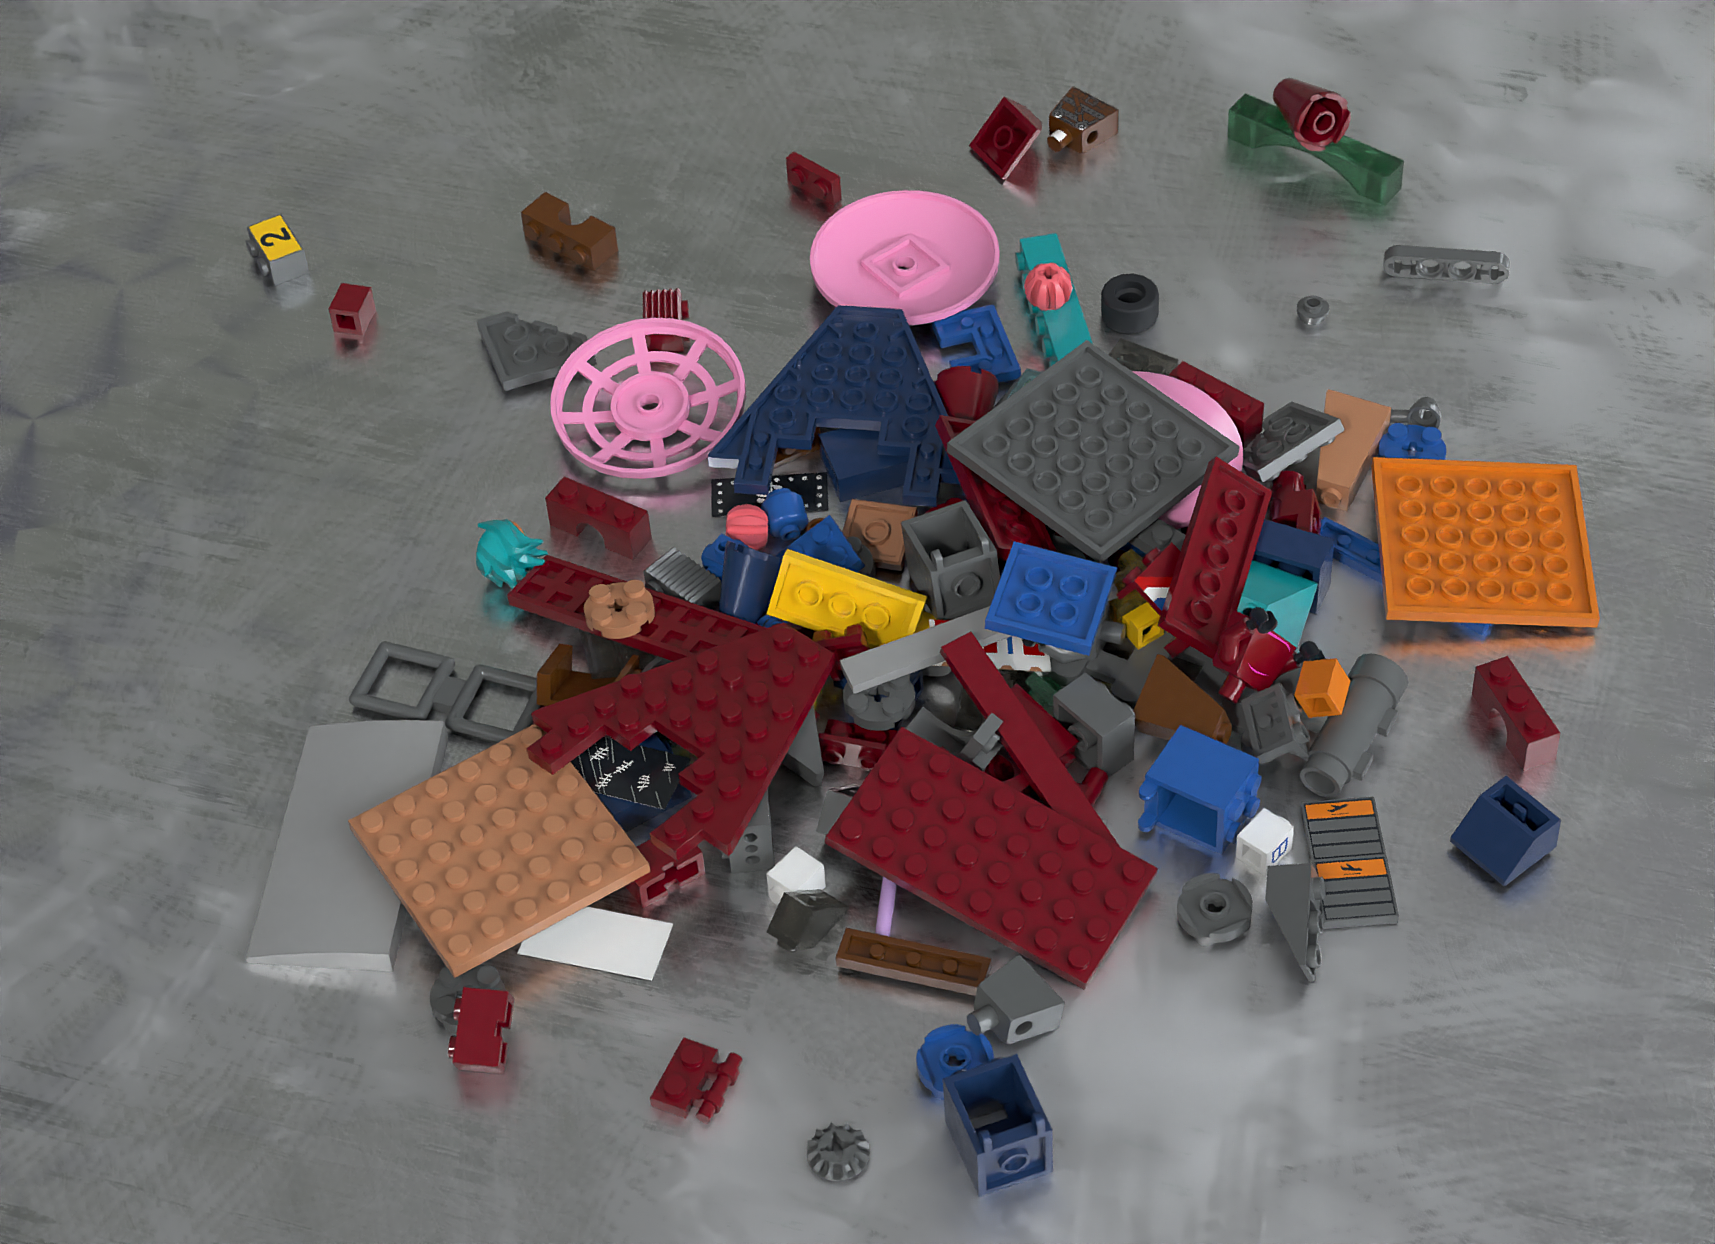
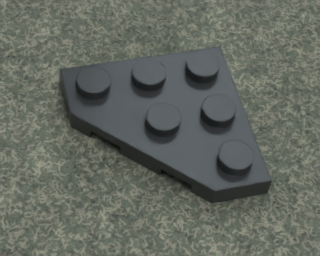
M503 312L477 320L478 330L504 391L556 377L569 356L588 340L585 334L575 331L572 335L558 331V326L534 320L533 323L520 320L517 314L511 312ZM595 355L587 361L592 366L597 365Z
M1291 401L1264 419L1262 423L1264 432L1256 435L1250 447L1253 454L1244 459L1243 469L1250 478L1260 482L1271 481L1277 478L1281 473L1280 471L1289 465L1305 460L1308 457V453L1314 449L1332 443L1335 440V436L1345 430L1341 420Z

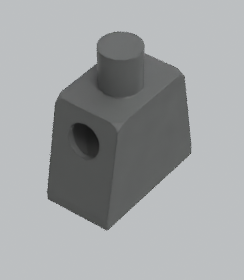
M1018 955L979 984L973 1007L974 1011L967 1015V1024L975 1035H980L991 1029L1003 1043L1012 1044L1059 1028L1065 1001Z

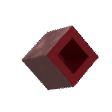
M346 283L340 284L328 308L334 332L364 335L376 311L371 287Z

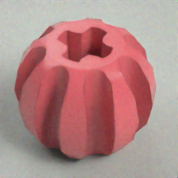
M1050 262L1036 265L1027 274L1024 283L1028 301L1042 311L1060 309L1071 296L1073 287L1070 274L1056 263Z
M744 504L734 507L726 516V536L738 539L750 548L759 551L764 549L768 539L767 514L754 505Z

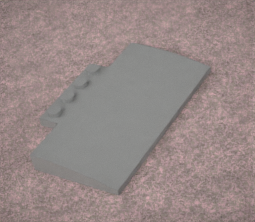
M375 720L309 726L247 951V963L393 972L407 909L351 831L348 820L441 772L448 743L444 721Z

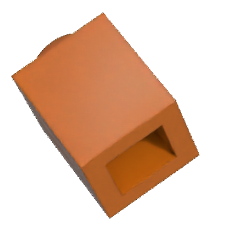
M1337 658L1304 661L1294 696L1308 718L1342 715L1350 679Z

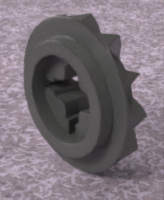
M831 1122L826 1129H816L815 1136L807 1144V1160L811 1169L820 1177L828 1180L841 1181L850 1179L859 1174L869 1160V1142L865 1139L862 1130L851 1128L848 1122L844 1126H835ZM834 1142L840 1143L841 1148H845L843 1149L842 1161H839L838 1156L832 1151Z

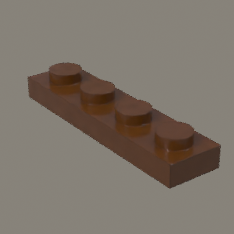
M851 928L845 929L835 957L836 966L973 996H976L979 984L989 977L992 968V958Z

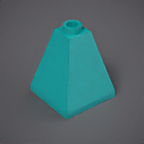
M1252 560L1237 612L1250 617V612L1255 607L1271 611L1278 622L1273 631L1298 649L1318 583Z

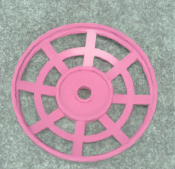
M673 318L632 320L599 332L585 341L569 356L553 384L551 415L556 433L564 447L577 460L589 468L621 478L647 479L663 477L681 472L708 458V454L742 416L746 402V382L740 361L732 348L721 337L707 328L692 322ZM671 334L695 340L686 356L667 351L648 352L645 335ZM632 338L634 355L616 361L602 372L587 363L593 355L621 340ZM707 347L715 351L726 362L733 374V380L716 387L709 372L697 363ZM664 362L675 364L679 367L673 375L664 372L651 371L650 363ZM637 365L639 374L626 379L620 385L611 380L612 377L621 371ZM578 371L592 382L584 397L583 412H563L565 392ZM690 372L694 373L702 381L706 391L688 396L683 382ZM601 389L612 395L610 411L593 412L595 400ZM737 391V403L731 421L723 432L710 429L717 415L718 399ZM709 402L707 414L701 426L687 420L691 407ZM646 404H658L654 409H643V406ZM614 422L621 433L609 443L598 432L595 424ZM564 424H585L589 436L602 450L591 458L579 451L568 436ZM677 431L691 436L679 445L670 449H664L663 438ZM633 439L650 441L652 453H635L623 450V448ZM700 439L712 442L696 454L667 465L666 458L684 452L695 445ZM613 456L631 461H653L654 468H620L604 463Z

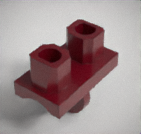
M859 624L847 626L844 630V636L834 638L832 632L823 630L814 632L812 638L813 641L834 653L835 665L830 672L833 681L844 679L845 675L841 669L840 660L870 650L867 643V635Z

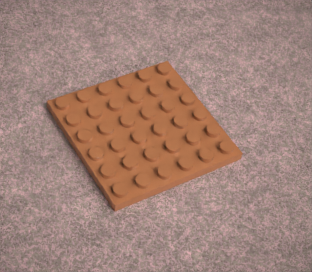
M535 724L348 820L350 829L454 978L650 872L648 861L571 762L552 775L528 758L526 748L547 733Z

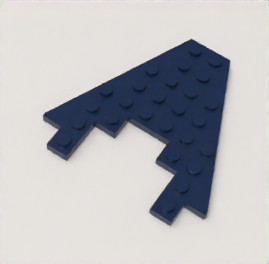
M838 305L708 454L709 467L737 469L734 479V493L768 495L778 448L811 450L816 427L880 431L877 443L878 455L909 457L902 493L903 505L936 507L940 483L960 484L935 427L939 416H948L902 309Z

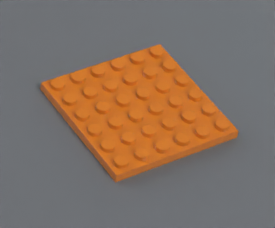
M1373 457L1371 470L1386 620L1597 628L1600 616L1577 465Z

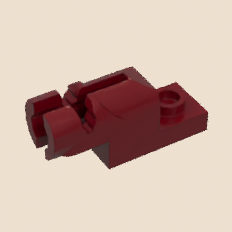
M1289 470L1281 471L1280 475L1272 480L1269 521L1310 533L1320 534L1322 513L1314 490H1306V484L1303 482L1304 476L1300 473Z

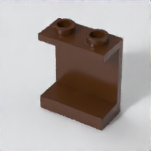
M559 643L537 672V705L548 706L619 681L625 675L642 673L643 669H639L640 656L632 655L617 677L572 671L573 645Z

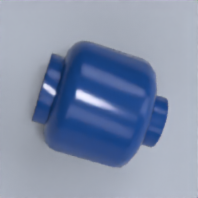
M788 488L776 489L770 492L760 508L765 511L768 517V534L775 538H781L784 541H790L799 537L800 532L806 528L809 522L801 495Z

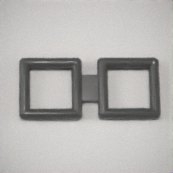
M387 641L379 644L349 696V702L353 706L408 720H425L430 710L447 713L448 716L445 720V727L447 729L500 742L533 724L531 713L542 707V705H537V678L478 664L473 668L469 678L463 680L450 676L455 666V661L452 657ZM388 656L437 668L416 707L367 695ZM483 679L533 691L513 731L463 719Z

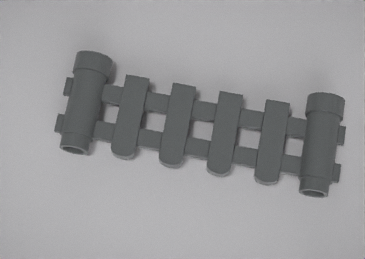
M1050 535L1058 553L1086 559L1083 552L1068 540L1060 536ZM1116 586L1117 592H1119L1122 588ZM1132 592L1121 600L1115 598L1108 601L1110 621L1122 623V616L1132 611L1128 609L1132 603ZM1150 626L1143 630V635L1151 630ZM1165 630L1164 635L1139 650L1135 648L1128 660L1102 651L1107 643L1106 641H1103L1098 657L1093 660L1082 659L1061 664L1050 657L1051 672H1048V675L1054 683L1065 687L1084 673H1087L1089 676L1112 684L1111 694L1120 702L1127 703L1132 710L1136 706L1157 654L1165 656L1172 663L1178 657L1199 665L1202 669L1194 683L1224 708L1232 724V731L1242 734V752L1254 756L1242 704L1238 702L1237 704L1218 694L1227 675L1213 666V659L1191 646L1172 658L1163 647L1174 636ZM1372 653L1363 654L1358 657L1348 674L1350 685L1342 715L1328 716L1319 733L1307 729L1310 736V741L1306 743L1309 756L1304 758L1306 763L1300 772V779L1310 791L1317 795L1328 798L1336 797L1343 786L1351 781L1352 777L1362 781L1373 761V754L1367 752L1376 734L1387 736L1397 719L1398 710H1395L1409 682L1403 669L1394 661L1382 655ZM1303 662L1300 668L1281 675L1273 681L1270 687L1280 683L1290 694L1295 693ZM998 669L999 671H1004V672L1012 671V670ZM1294 750L1288 752L1293 755L1299 756Z

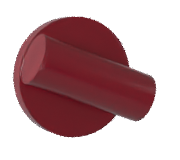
M996 754L985 768V773L1000 781L1014 778L1012 764L1002 755Z

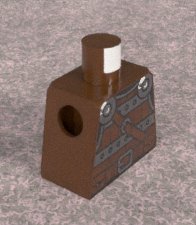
M1073 86L1050 112L1048 146L1055 152L1068 147L1080 154H1085L1118 133L1119 109Z

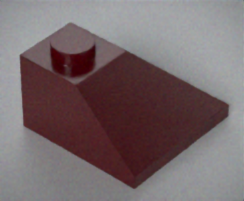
M1004 96L969 146L1002 179L1006 180L1041 132L1042 122L1026 106Z

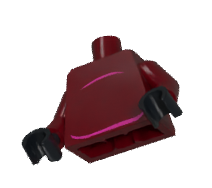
M1255 607L1251 610L1249 617L1234 610L1226 629L1220 634L1219 646L1212 661L1214 667L1227 675L1218 694L1237 704L1246 687L1260 692L1269 688L1273 681L1281 675L1300 668L1302 662L1325 659L1322 650L1318 649L1316 643L1312 641L1302 643L1299 648L1300 652L1296 653L1294 645L1273 631L1278 622L1271 611Z

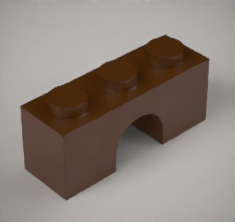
M544 192L521 211L525 236L592 271H595L618 251L615 227L592 215L584 222L572 225L568 203L547 192Z

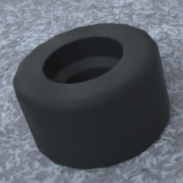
M1133 273L1121 274L1111 278L1104 284L1101 292L1102 320L1109 328L1126 334L1140 333L1149 329L1156 322L1159 315V293L1157 286L1151 279Z

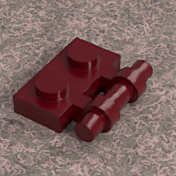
M683 1037L650 1096L651 1106L683 1118H687L692 1107L699 1108L696 1118L703 1123H709L714 1113H719L724 1105L725 1100L723 1096L728 1087L733 1086L739 1077L738 1068L743 1061L742 1057L732 1052L729 1053L725 1062L718 1064V1049ZM707 1079L714 1081L710 1090L702 1091Z

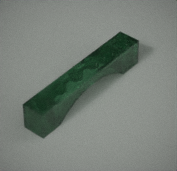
M1246 93L1229 109L1227 138L1252 149L1277 145L1306 152L1336 170L1353 187L1358 195L1384 206L1401 190L1404 160L1345 135L1336 144L1331 142L1324 146L1325 150L1310 151L1297 142L1277 106Z

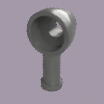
M1430 397L1420 398L1411 406L1410 410L1391 409L1390 423H1408V425L1435 427L1437 429L1440 426V409L1436 401Z

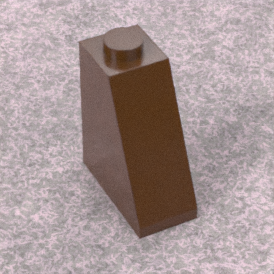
M1157 654L1133 710L1137 731L1169 741L1178 727L1182 725L1227 744L1231 736L1232 724L1224 708L1165 656Z

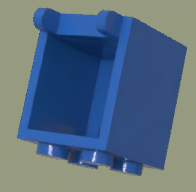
M1180 725L1146 773L1145 780L1139 788V797L1145 800L1144 812L1138 820L1139 830L1149 832L1156 825L1223 855L1230 843L1235 844L1237 842V835L1243 830V823L1247 817L1252 819L1258 810L1260 798H1257V790L1262 776L1258 775L1259 759Z

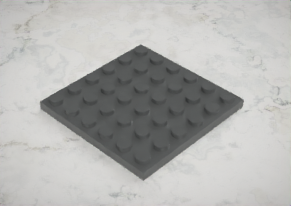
M1088 340L947 442V452L1097 563L1105 561L1202 484L1209 461L1217 456L1226 463H1229L1238 456L1240 447Z

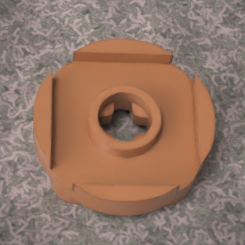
M630 580L609 585H595L589 590L590 597L584 604V614L588 628L593 631V628L599 630L602 637L610 639H620L636 635L641 632V625L646 623L647 620L650 624L655 616L653 597L640 580Z

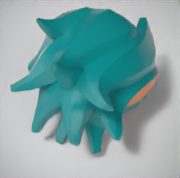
M503 519L478 523V527L486 529L478 542L476 565L481 574L493 581L498 587H503V582H505L513 589L517 585V580L521 581L528 574L527 571H531L535 566L545 563L544 559L537 557L548 555L547 550L536 548L543 543V540L527 537L522 528L514 521Z

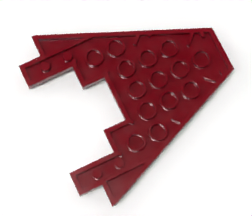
M783 622L645 672L625 675L619 681L533 711L531 713L533 723L547 733L526 748L528 758L554 775L605 735H608L631 751L658 731L698 757L696 761L678 774L680 784L696 794L697 797L650 833L651 843L676 861L703 840H706L729 856L736 848L835 665L834 653Z

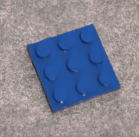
M1014 541L986 616L984 629L1089 656L1116 577L1117 567Z

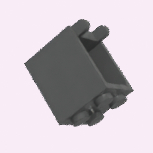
M966 500L901 522L909 575L920 594L927 596L926 604L935 620H952L991 605L1000 581L997 550Z

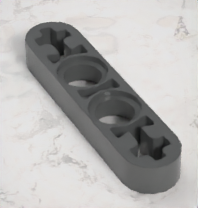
M1407 245L1389 247L1384 253L1383 261L1385 272L1394 277L1490 284L1505 281L1509 276L1510 266L1509 258L1500 252ZM1431 259L1439 264L1434 267H1427L1422 262ZM1458 262H1467L1471 266L1467 269H1458L1454 265ZM1477 264L1481 265V269H1477Z

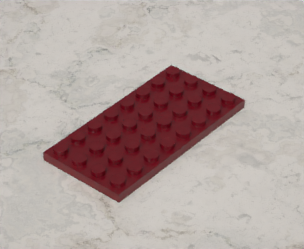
M904 727L899 729L825 837L826 845L1083 990L1089 984L1158 871V868Z

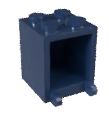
M1017 1054L1006 1058L998 1057L985 1065L970 1070H958L949 1077L943 1078L945 1122L979 1197L1053 1172V1129ZM1002 1109L1007 1117L976 1129L973 1128L970 1121Z

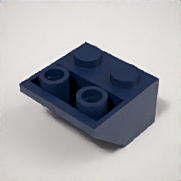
M1505 776L1480 794L1450 837V842L1499 883L1506 886L1556 848L1561 819L1508 776Z

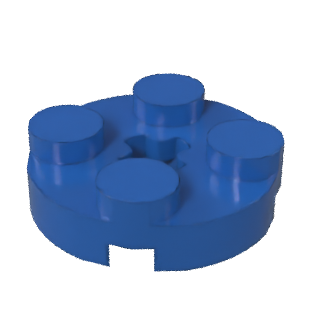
M1394 423L1389 426L1388 432L1382 436L1379 442L1378 457L1445 460L1446 445L1442 440L1441 431L1435 427ZM1408 451H1416L1415 456L1408 455Z
M958 1024L941 1026L931 1031L924 1038V1044L920 1047V1050L918 1048L916 1054L918 1076L923 1085L932 1091L935 1098L944 1100L943 1078L949 1077L958 1070H970L987 1064L994 1059L993 1048L985 1035H975L971 1031H966V1026ZM956 1056L958 1060L965 1059V1062L961 1063L960 1066L953 1067L948 1065L949 1057Z

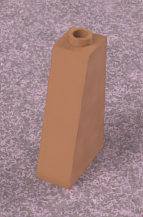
M1328 389L1324 413L1339 418L1345 430L1336 435L1332 443L1320 448L1316 498L1318 503L1348 511L1372 465L1373 457H1376L1378 453L1379 442L1382 436L1388 432L1391 407Z

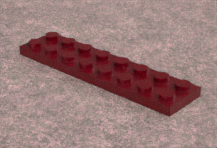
M546 554L542 558L545 560V563L535 566L507 594L509 605L602 637L601 631L594 628L591 631L586 624L584 604L590 597L589 590L598 584L609 585L628 581ZM645 587L653 597L654 619L650 624L647 620L646 623L641 625V632L636 635L610 640L671 661H676L764 630L766 627Z

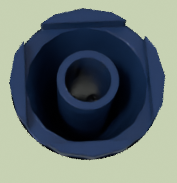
M727 541L724 551L719 612L756 624L770 604L782 559L738 544L737 550H734L736 543Z

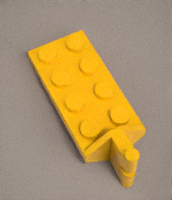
M789 549L784 553L767 610V615L814 631L827 630L832 632L834 638L844 636V630L847 626L859 624L867 635V643L870 649L930 628L929 619H935L933 614L924 611L927 599L925 595Z

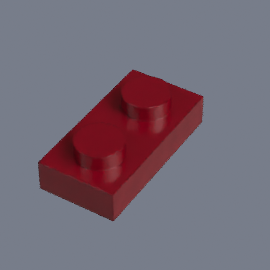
M794 151L786 157L787 178L789 182L833 206L842 199L839 175Z

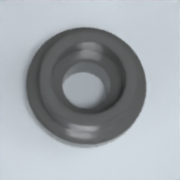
M1307 296L1298 302L1297 314L1303 323L1318 325L1328 316L1329 304L1321 297Z

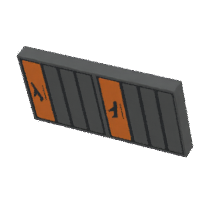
M1361 797L1301 802L1300 811L1310 863H1312L1318 876L1323 877L1325 881V899L1320 900L1319 908L1323 915V929L1398 923L1399 913L1375 798Z

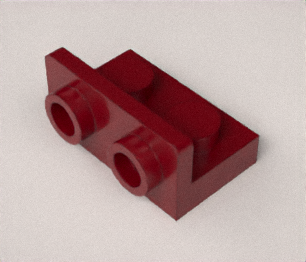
M828 719L824 733H818L822 761L831 764L860 767L871 771L898 731L891 729L882 731L868 730L858 726L856 723Z

